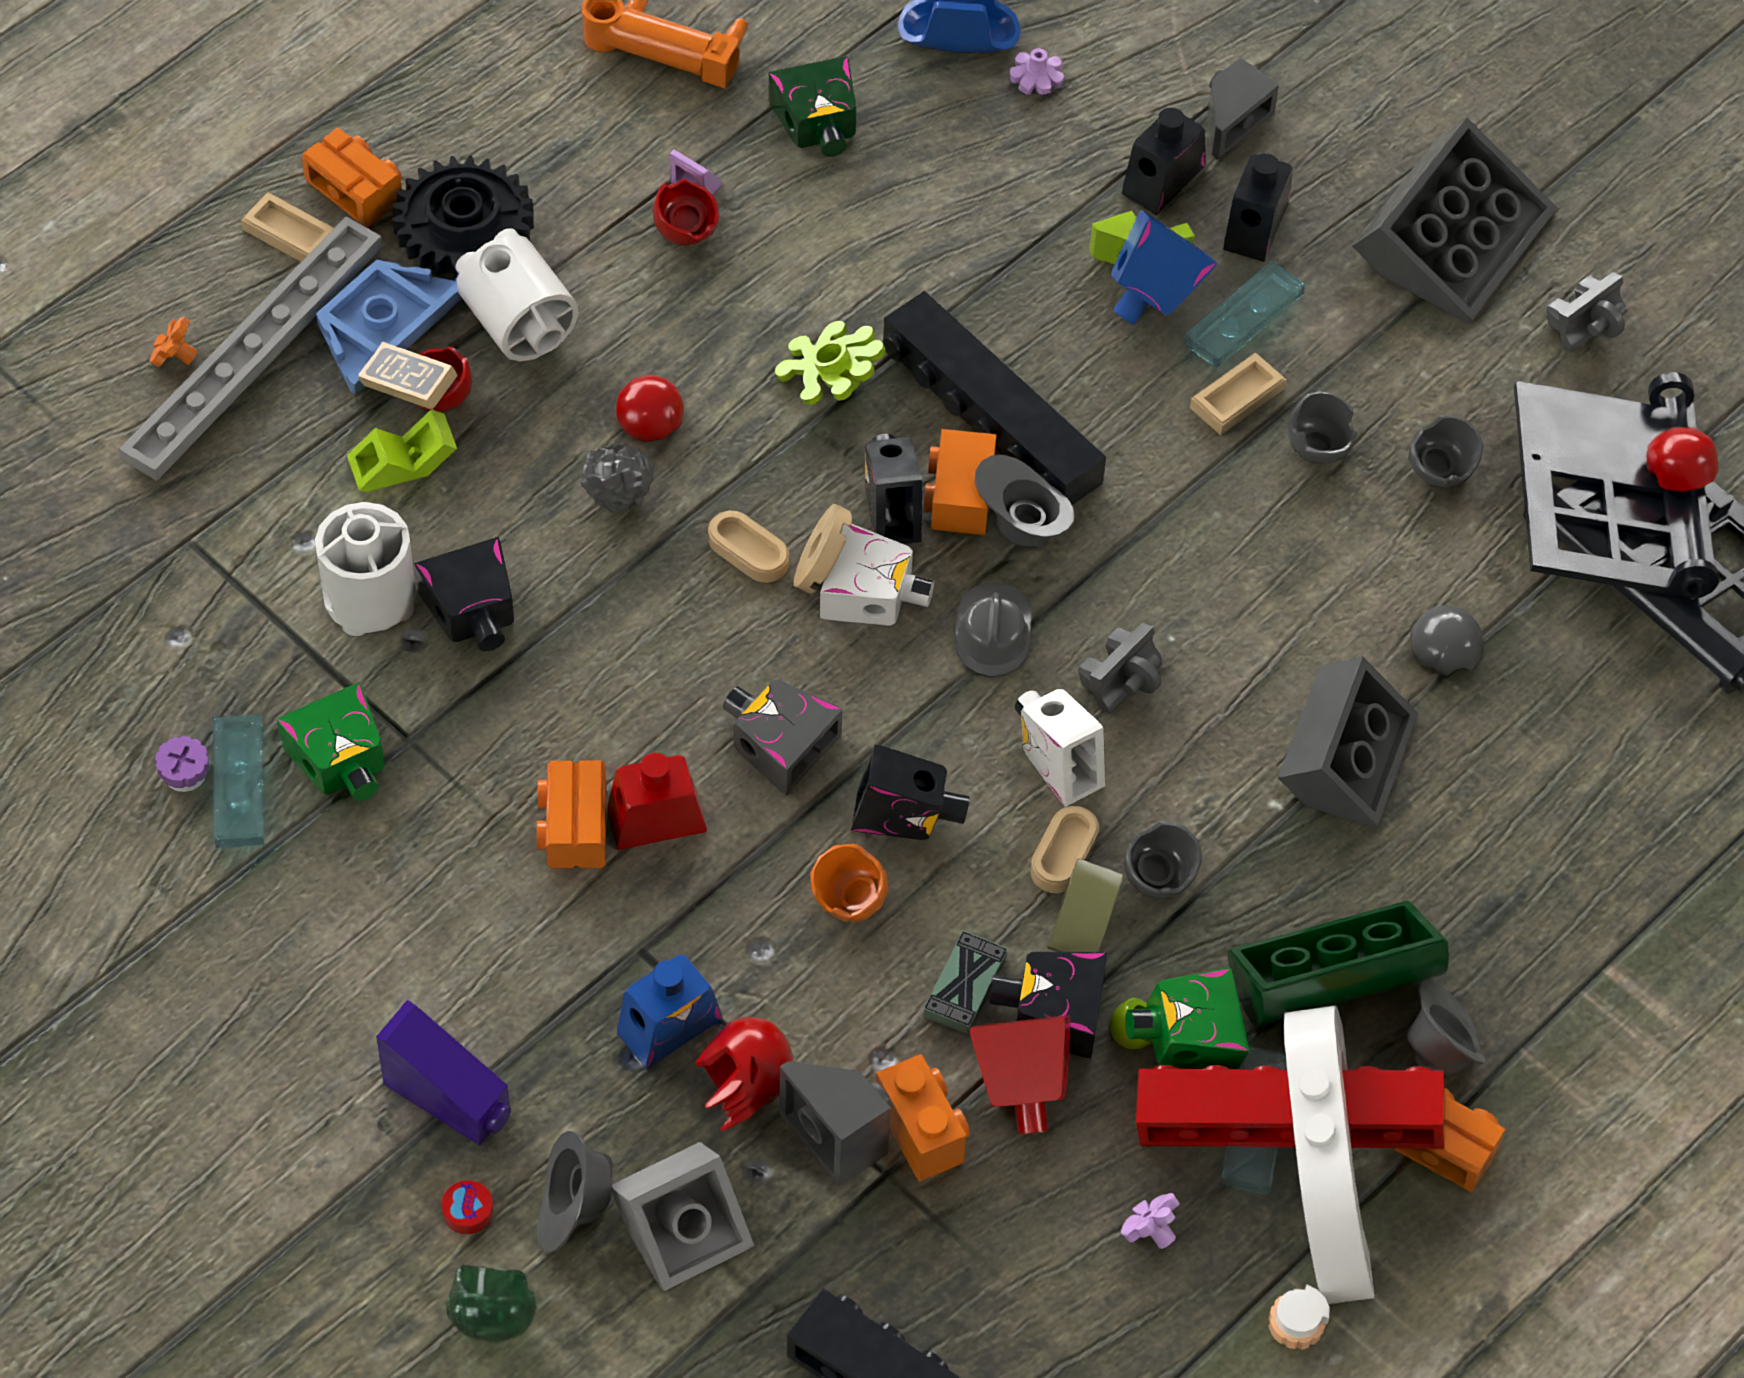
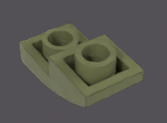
M1077 858L1047 949L1055 952H1099L1123 874Z

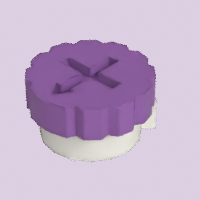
M189 736L169 739L168 743H163L159 747V752L156 753L155 757L159 777L170 788L181 792L191 791L199 787L205 780L206 773L209 771L211 764L206 747L202 746L201 741L196 738L191 739Z

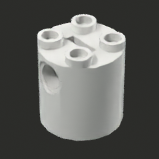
M510 228L501 231L494 240L486 243L476 252L464 254L455 265V269L459 273L457 292L508 359L520 362L536 359L558 347L574 328L579 316L578 303L526 237L518 235L514 229Z
M368 502L345 505L330 513L320 524L315 538L326 611L336 623L342 626L345 633L352 636L383 631L401 621L409 619L414 611L413 604L416 597L411 544L408 527L398 513L386 506Z

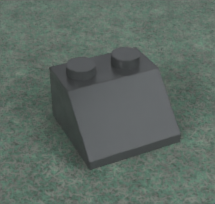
M791 1061L780 1066L779 1114L839 1187L888 1155L892 1103L885 1090L878 1083L871 1085L865 1076L857 1070Z

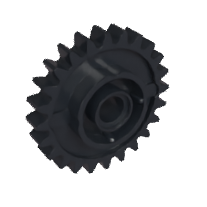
M451 156L448 166H443L435 160L433 161V171L429 172L419 168V180L406 178V190H397L396 192L397 203L392 205L394 234L398 238L399 248L407 249V258L409 260L419 257L420 268H426L431 264H435L436 275H441L446 269L450 268L453 271L454 278H457L459 273L456 271L455 265L459 258L468 252H476L483 245L494 240L496 235L505 229H514L518 235L526 237L529 241L530 230L534 229L533 199L529 198L528 186L519 185L518 174L507 176L504 164L496 169H491L490 159L488 158L480 165L474 164L473 156H468L464 164H459L457 159Z

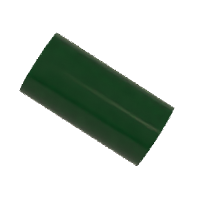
M1408 900L1235 947L1227 951L1238 998L1246 1015L1256 1026L1282 1020L1286 1012L1329 1007L1424 979L1437 977L1445 974L1449 965L1448 941Z

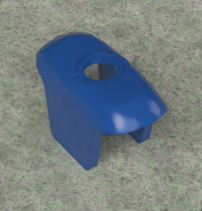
M913 0L904 7L898 20L899 33L906 42L929 49L950 52L989 53L1008 50L1015 46L1021 33L1017 15L1008 6L997 0Z

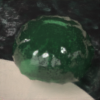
M459 1266L446 1300V1314L460 1333L471 1340L490 1343L508 1341L523 1335L534 1320L537 1310L534 1292L528 1287L525 1273L520 1270L495 1269L485 1266Z

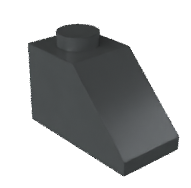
M1241 57L1229 67L1220 68L1214 74L1209 84L1211 91L1208 114L1212 155L1217 159L1221 158L1275 113L1279 84Z

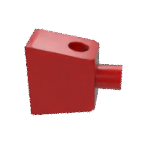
M650 753L640 763L621 766L616 770L607 811L617 850L707 832L696 786L685 756L675 755L666 757L661 753Z
M1070 1015L977 1025L969 1028L990 1104L992 1107L1015 1105L1018 1134L1048 1131L1045 1102L1061 1100L1067 1096Z

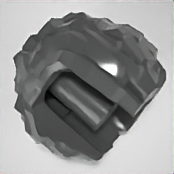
M626 443L616 445V447L599 448L597 451L587 453V462L583 464V478L580 483L586 489L587 494L594 499L595 503L606 508L610 513L630 509L643 502L644 496L648 494L650 485L655 480L653 474L655 466L635 444L628 446Z

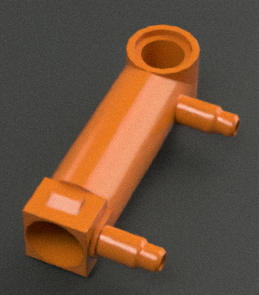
M622 0L583 1L584 43L594 51L610 52L619 49L702 76L703 82L726 89L740 64V43L748 27L747 21L743 18L736 19L726 35L719 32L711 35L643 13L648 0H629L626 7Z

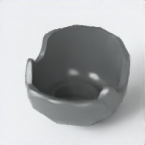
M1316 391L1304 395L1294 408L1288 423V436L1294 451L1298 452L1303 459L1326 465L1344 459L1352 448L1357 436V431L1353 429L1352 425L1353 408L1336 394Z
M1440 415L1427 426L1420 428L1415 434L1409 447L1408 459L1414 472L1430 486L1452 488L1467 480L1476 470L1481 460L1484 445L1478 430L1466 419L1451 415Z
M1445 605L1429 609L1420 616L1410 632L1411 649L1415 658L1421 665L1434 669L1445 676L1461 668L1472 671L1476 668L1484 654L1479 624L1466 610L1458 607Z
M1159 821L1151 828L1134 836L1128 844L1123 864L1128 881L1141 894L1159 899H1167L1182 893L1192 884L1197 876L1203 857L1198 839L1185 826L1169 821Z

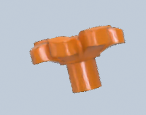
M181 317L177 321L172 319L168 324L166 336L161 333L158 335L152 345L155 349L150 356V363L160 367L167 358H172L173 356L186 365L193 361L198 351L185 342L187 326L190 323L187 318Z

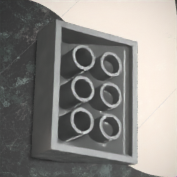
M1465 117L1437 137L1352 247L1382 277L1468 323L1474 319L1558 207L1468 117Z

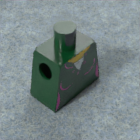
M848 56L769 72L768 101L795 146L805 148L819 145L823 155L827 157H834L844 152L847 147L845 139L852 138L856 134V102Z

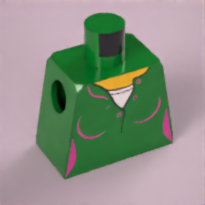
M359 682L277 718L281 746L321 793L331 794L347 787L355 801H363L372 797L378 791L379 784L373 774L380 772L385 767L383 748L363 688Z
M1231 968L1162 980L1156 984L1146 1003V1009H1128L1125 1015V1031L1128 1039H1152L1156 1060L1160 1065H1171L1179 1069H1203L1211 1065H1220L1228 1069H1239L1249 1053Z

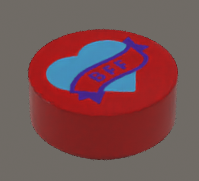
M472 1180L459 1181L451 1185L442 1197L443 1219L446 1225L457 1233H477L483 1230L493 1217L491 1193L479 1182Z

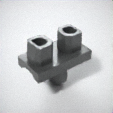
M1612 272L1601 281L1587 276L1578 283L1575 289L1576 299L1573 302L1569 303L1557 298L1547 306L1548 325L1560 332L1562 348L1573 352L1599 333L1609 338H1614L1622 333L1625 327L1623 315L1627 313L1626 305L1620 294L1623 276Z
M1142 622L1133 632L1118 627L1108 637L1106 643L1108 657L1104 661L1095 657H1088L1078 667L1081 684L1095 693L1099 709L1111 713L1128 694L1133 695L1138 689L1144 693L1151 694L1160 687L1161 677L1157 670L1162 665V657L1153 643V635L1155 634L1153 626Z

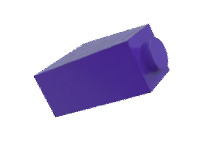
M407 1000L376 1036L383 1084L476 1144L481 1145L491 1132L493 1134L498 1133L510 1116L511 1108L508 1085L419 1007Z

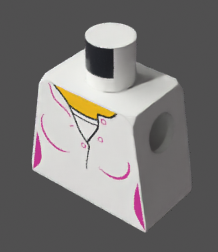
M843 524L841 533L846 535L844 540L846 542L836 564L823 583L820 592V618L890 626L896 623L903 601L925 607L929 606L934 589V580L911 575L913 550L909 546L854 524L850 526Z
M1057 689L1043 697L1036 691H1028L1020 696L1015 703V711L1022 719L1024 752L1061 803L1067 807L1105 787L1103 726L1065 690Z

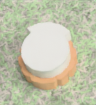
M1307 1284L1305 1290L1295 1289L1288 1291L1283 1296H1279L1275 1300L1274 1306L1271 1307L1268 1319L1270 1321V1332L1275 1340L1280 1344H1285L1287 1348L1296 1349L1298 1347L1302 1350L1309 1348L1310 1344L1315 1345L1324 1333L1325 1325L1328 1324L1329 1306L1326 1298L1317 1289Z

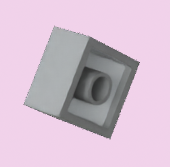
M701 1142L612 1184L611 1191L625 1227L663 1291L755 1246L721 1157Z

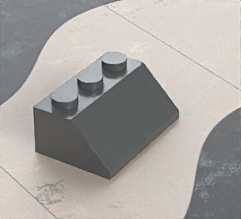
M1363 656L1322 665L1317 672L1278 779L1307 807L1368 827L1378 826L1419 713Z

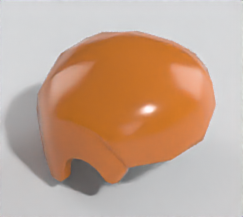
M854 843L831 847L818 857L810 872L811 891L814 898L825 912L843 922L851 921L856 923L868 919L881 908L889 891L887 872L883 869L880 861L868 853L861 845Z

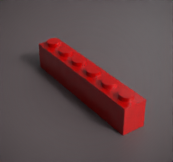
M1159 1065L1153 1069H1139L1136 1126L1140 1146L1296 1148L1288 1070H1280L1274 1066L1266 1065L1258 1066L1254 1069H1228L1220 1065H1211L1203 1069H1179L1171 1065ZM1362 1066L1355 1070H1342L1351 1148L1445 1149L1444 1071H1432L1421 1066L1410 1067L1406 1070H1381L1372 1066Z

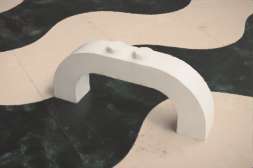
M1337 1006L1286 1012L1284 1016V1037L1298 1171L1309 1245L1318 1288L1328 1304L1372 1299L1375 1297L1370 1254L1364 1235L1357 1197L1342 1070H1348L1340 1014Z

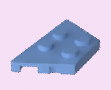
M375 260L316 313L317 324L350 392L357 395L366 387L362 384L358 375L382 342L405 350L408 349L463 298L457 292V278L456 281L432 277L430 269L420 267L405 268L397 263Z

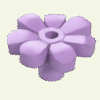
M1040 48L1032 50L1030 55L1021 52L1015 57L1016 66L1010 69L1009 78L1011 82L1019 83V90L1024 94L1030 95L1034 88H1036L1038 94L1044 95L1051 93V87L1060 88L1063 85L1064 74L1059 72L1062 69V61L1059 57L1054 56L1047 59V52Z
M1173 1193L1156 1197L1151 1201L1150 1205L1146 1200L1140 1202L1132 1208L1135 1215L1126 1219L1122 1226L1121 1234L1130 1243L1140 1237L1145 1238L1150 1235L1160 1249L1169 1246L1176 1236L1167 1224L1175 1219L1172 1210L1179 1205V1201Z

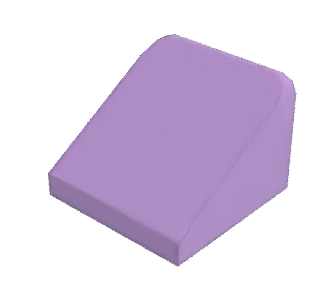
M676 150L670 153V182L672 184L685 178L689 182L704 186L711 194H714L722 186V180L706 168Z

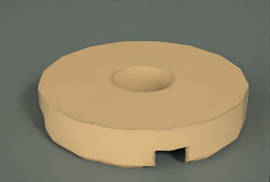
M832 504L823 514L810 535L800 557L794 576L795 587L812 594L817 591V586L814 585V582L821 584L822 581L827 579L845 545L846 535L840 533L843 524L851 525V511L837 504Z

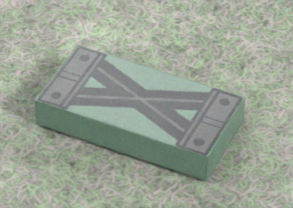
M962 931L924 1007L923 1017L969 1035V1028L973 1027L992 988L993 976L999 974L1007 958L1008 948Z

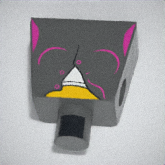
M781 680L771 681L757 697L740 686H736L728 694L723 704V710L737 718L734 723V747L785 795H788L842 735L843 709Z

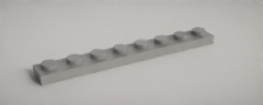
M346 216L119 448L121 460L157 481L316 317V313L332 300L382 248L381 236Z

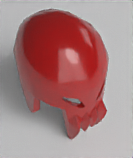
M741 1017L730 1021L714 1037L695 1062L697 1067H704L706 1073L718 1088L716 1093L705 1104V1108L709 1109L724 1103L721 1109L728 1111L726 1116L729 1119L720 1128L721 1131L743 1122L763 1105H768L779 1097L780 1066L788 1061L793 1062V1053L784 1033L775 1024L764 1018Z

